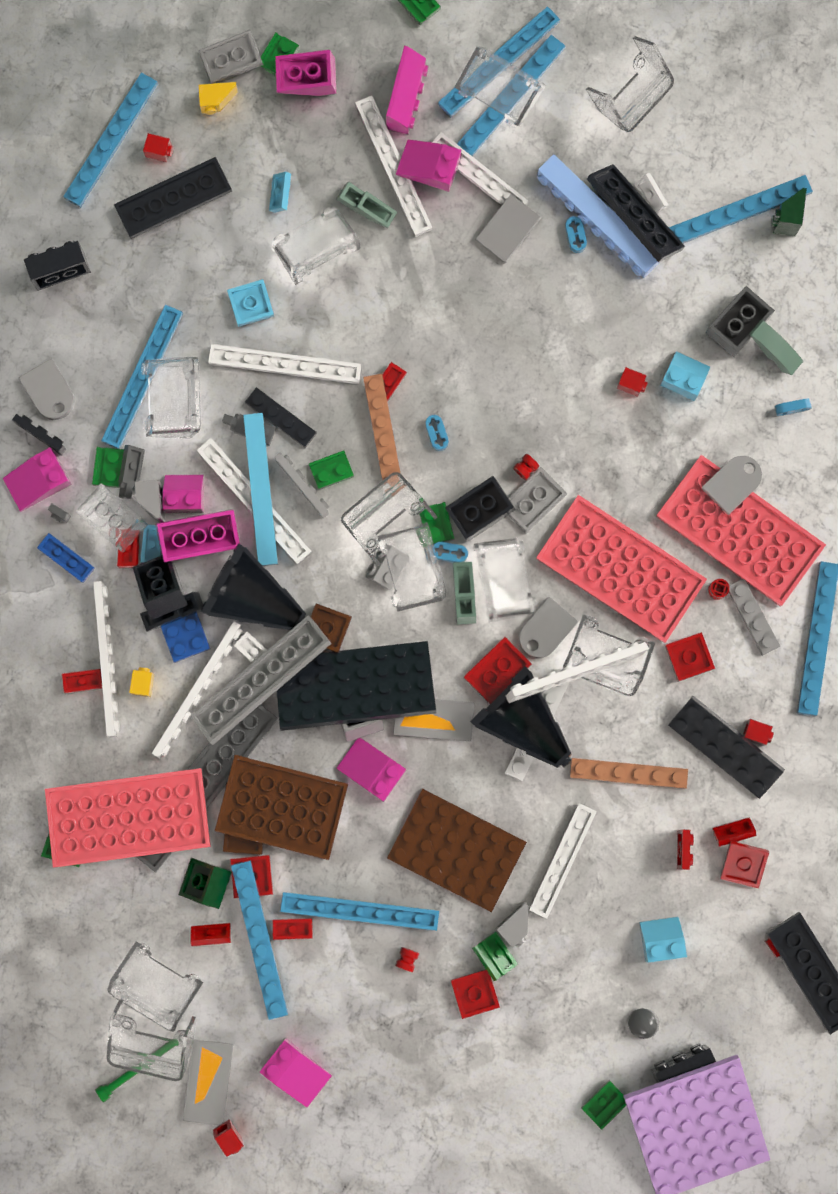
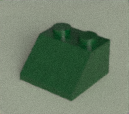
M807 188L799 190L784 201L779 209H776L775 215L772 216L771 220L774 234L796 236L803 225Z
M191 858L178 895L202 905L219 909L232 871Z

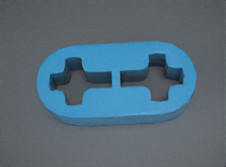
M572 216L565 224L566 235L570 249L575 253H581L587 245L586 235L581 219ZM571 222H574L575 225H578L576 228V233H574L573 227H569L571 226ZM575 237H578L580 243L582 242L580 248L577 245H573L576 241Z
M809 398L785 402L775 406L777 416L812 409Z
M438 415L429 416L426 419V429L431 445L435 450L443 451L448 447L449 443L443 421ZM431 420L439 422V424H437L438 431H435L433 426H429L431 424ZM439 434L440 439L445 440L443 446L435 444L437 442L436 435Z
M437 542L432 548L433 557L438 560L456 563L465 562L468 557V551L462 545ZM443 546V550L449 551V554L442 553V556H439L435 549ZM458 549H461L465 556L457 559V555L451 554V552H458Z

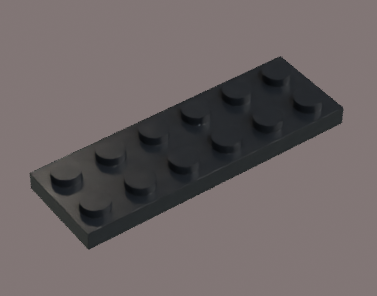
M214 157L117 202L114 206L130 239L216 200L232 192V189L217 158Z
M614 164L588 176L587 180L658 262L684 249L685 245Z
M694 696L687 701L668 724V726L759 799L785 771L782 766Z
M797 912L766 934L826 1031L831 1035L838 1030V972L802 914Z

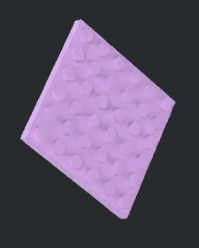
M738 1055L623 1095L655 1194H678L770 1160Z

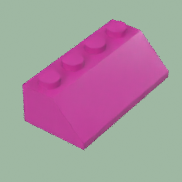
M404 46L386 114L387 129L403 134H409V130L414 128L415 118L413 114L414 111H418L420 100H417L418 95L422 94L424 89L422 79L423 76L427 77L429 68L426 65V58L408 46Z
M232 509L155 523L164 562L232 550L238 543L240 544L234 510Z

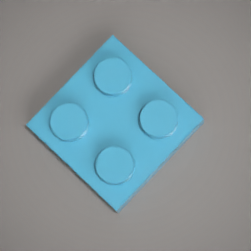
M263 279L227 290L238 327L274 317Z

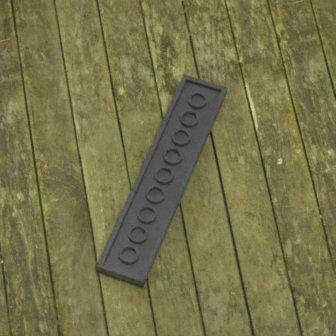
M261 704L214 745L208 743L187 769H202L206 809L227 784L234 755L248 758L278 720L274 714ZM172 852L136 858L156 873Z

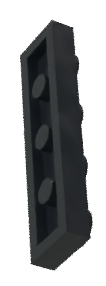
M257 387L245 401V404L257 413H263L265 419L304 448L309 445L317 434L315 430Z

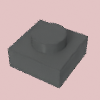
M53 503L48 508L52 513L51 517L58 522H61V520L68 522L71 517Z

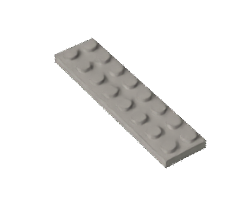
M308 615L191 715L192 719L209 743L214 745L332 643Z

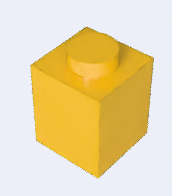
M139 667L138 670H133L129 693L151 697L155 674L150 672L148 668Z

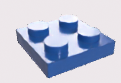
M197 613L161 626L174 663L211 649Z

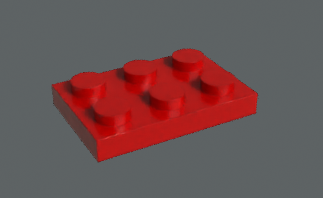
M504 637L463 678L491 704L513 682L512 678L524 666L529 668L532 663Z

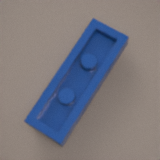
M50 533L47 534L37 547L82 583L86 581L95 569Z

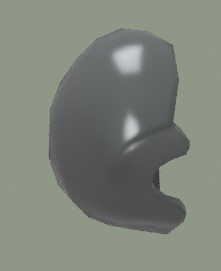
M640 1008L633 1011L630 1015L628 1026L634 1036L648 1039L657 1033L660 1022L653 1011Z

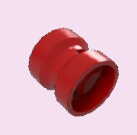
M528 454L522 457L520 463H516L513 466L514 471L524 480L530 477L532 471H536L539 468V464Z
M724 579L714 580L708 587L709 596L714 600L724 598L729 593L730 587L728 582Z
M401 947V958L396 961L395 966L413 972L415 968L413 963L418 959L420 953Z

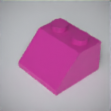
M165 475L163 511L165 513H204V475Z

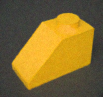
M236 82L199 85L201 112L208 115L221 112L238 93Z

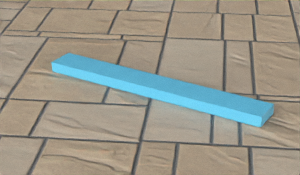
M263 413L245 414L244 425L258 562L262 566L278 565Z

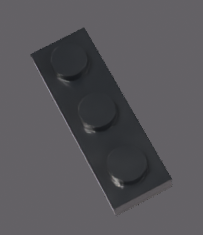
M16 414L13 417L12 421L16 425L63 455L66 448L62 445L64 442L55 435L53 438L47 435L48 431L40 425L35 427L31 424L33 421L25 415L21 417Z

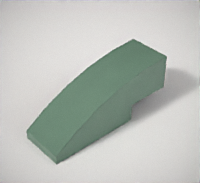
M350 182L344 185L336 198L337 201L385 228L390 226L397 214V211L367 191H362Z
M760 320L750 332V336L767 358L773 360L783 373L793 375L803 363L802 358L790 344L764 320Z
M472 562L453 563L457 625L476 623Z

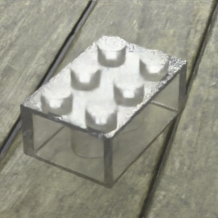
M102 483L76 510V513L122 553L148 525L141 516Z

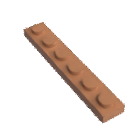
M382 374L363 377L384 490L403 487Z
M571 758L570 778L687 789L688 769Z

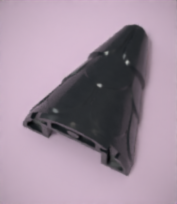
M239 543L234 548L233 555L229 556L208 594V600L204 602L201 612L208 616L233 619L238 622L263 624L264 627L286 630L293 629L306 616L305 611L290 593L279 585L270 572L258 562L246 547Z
M524 666L512 678L513 682L470 722L476 728L501 739L503 742L526 751L527 755L559 768L562 766L565 768L572 761L570 758L572 752L559 723L555 722L542 693L539 692L511 703L506 698L512 686L519 683L521 685L528 684L527 682L534 678L532 672Z

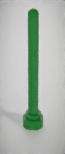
M173 1038L109 1085L105 1084L104 1086L100 1085L95 1091L101 1101L104 1103L110 1099V1095L113 1094L112 1091L179 1044V1039Z

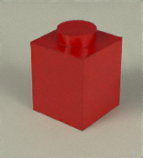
M148 133L143 152L147 158L167 162L168 157H171L174 147L171 144L170 138Z
M625 367L617 389L638 397L639 393H644L648 382L645 379L647 375Z
M749 719L747 720L743 736L750 742L765 746L772 741L774 732H772L773 726Z
M230 1119L213 1129L214 1139L226 1157L238 1153L244 1147L242 1137Z

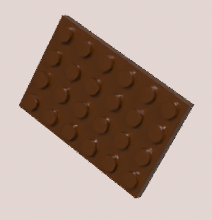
M234 755L215 832L329 860L348 784Z
M422 788L387 859L492 912L527 842Z

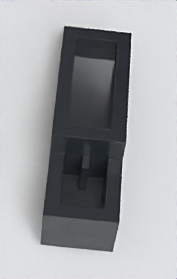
M199 592L186 594L187 606L151 620L147 611L140 613L146 632L201 612L203 602Z

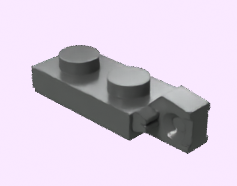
M224 414L223 423L230 425V430L234 431L235 434L246 437L244 415L235 414L233 417ZM264 423L266 445L270 446L276 427Z
M125 445L118 487H120L119 498L125 500L132 498V488L135 487V482L140 481L144 449Z

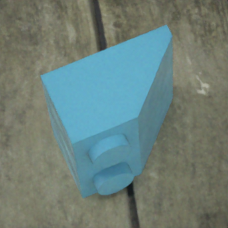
M676 351L660 386L695 401L704 384L710 366Z
M679 917L639 922L645 962L687 957L685 939Z

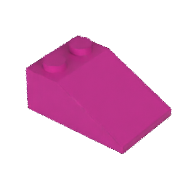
M331 50L275 56L277 93L312 96L337 94L335 57Z
M408 139L396 175L449 192L461 159L462 150L445 144Z
M51 448L31 457L3 478L20 512L72 485Z
M358 738L336 768L383 802L406 772L404 767L362 738Z
M285 1038L260 1070V1073L305 1107L311 1104L332 1077L330 1073L287 1038Z

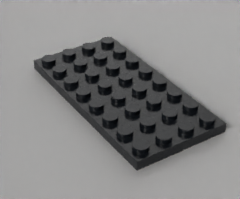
M428 641L341 650L339 653L335 651L320 653L277 690L280 731L436 714Z

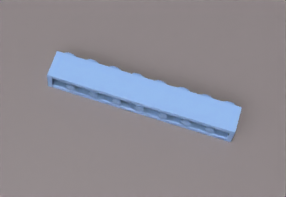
M554 154L538 169L537 176L539 182L544 186L547 185L556 198H561L565 202L566 208L571 212L574 211L583 224L587 223L592 228L593 234L601 237L610 250L614 249L618 253L620 260L624 263L627 262L637 276L641 275L645 278L660 263L633 232L629 230L620 217Z

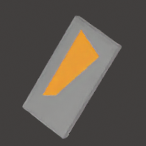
M435 699L436 714L395 718L394 735L471 741L473 724L470 721L473 719L474 702Z
M193 1040L183 1121L221 1125L223 1123L233 1044Z

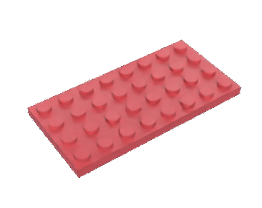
M701 455L656 517L781 607L826 544L754 492L727 515L701 489L721 469Z
M580 495L576 497L536 557L538 561L663 643H666L707 580V578Z
M201 768L45 789L53 868L211 847Z

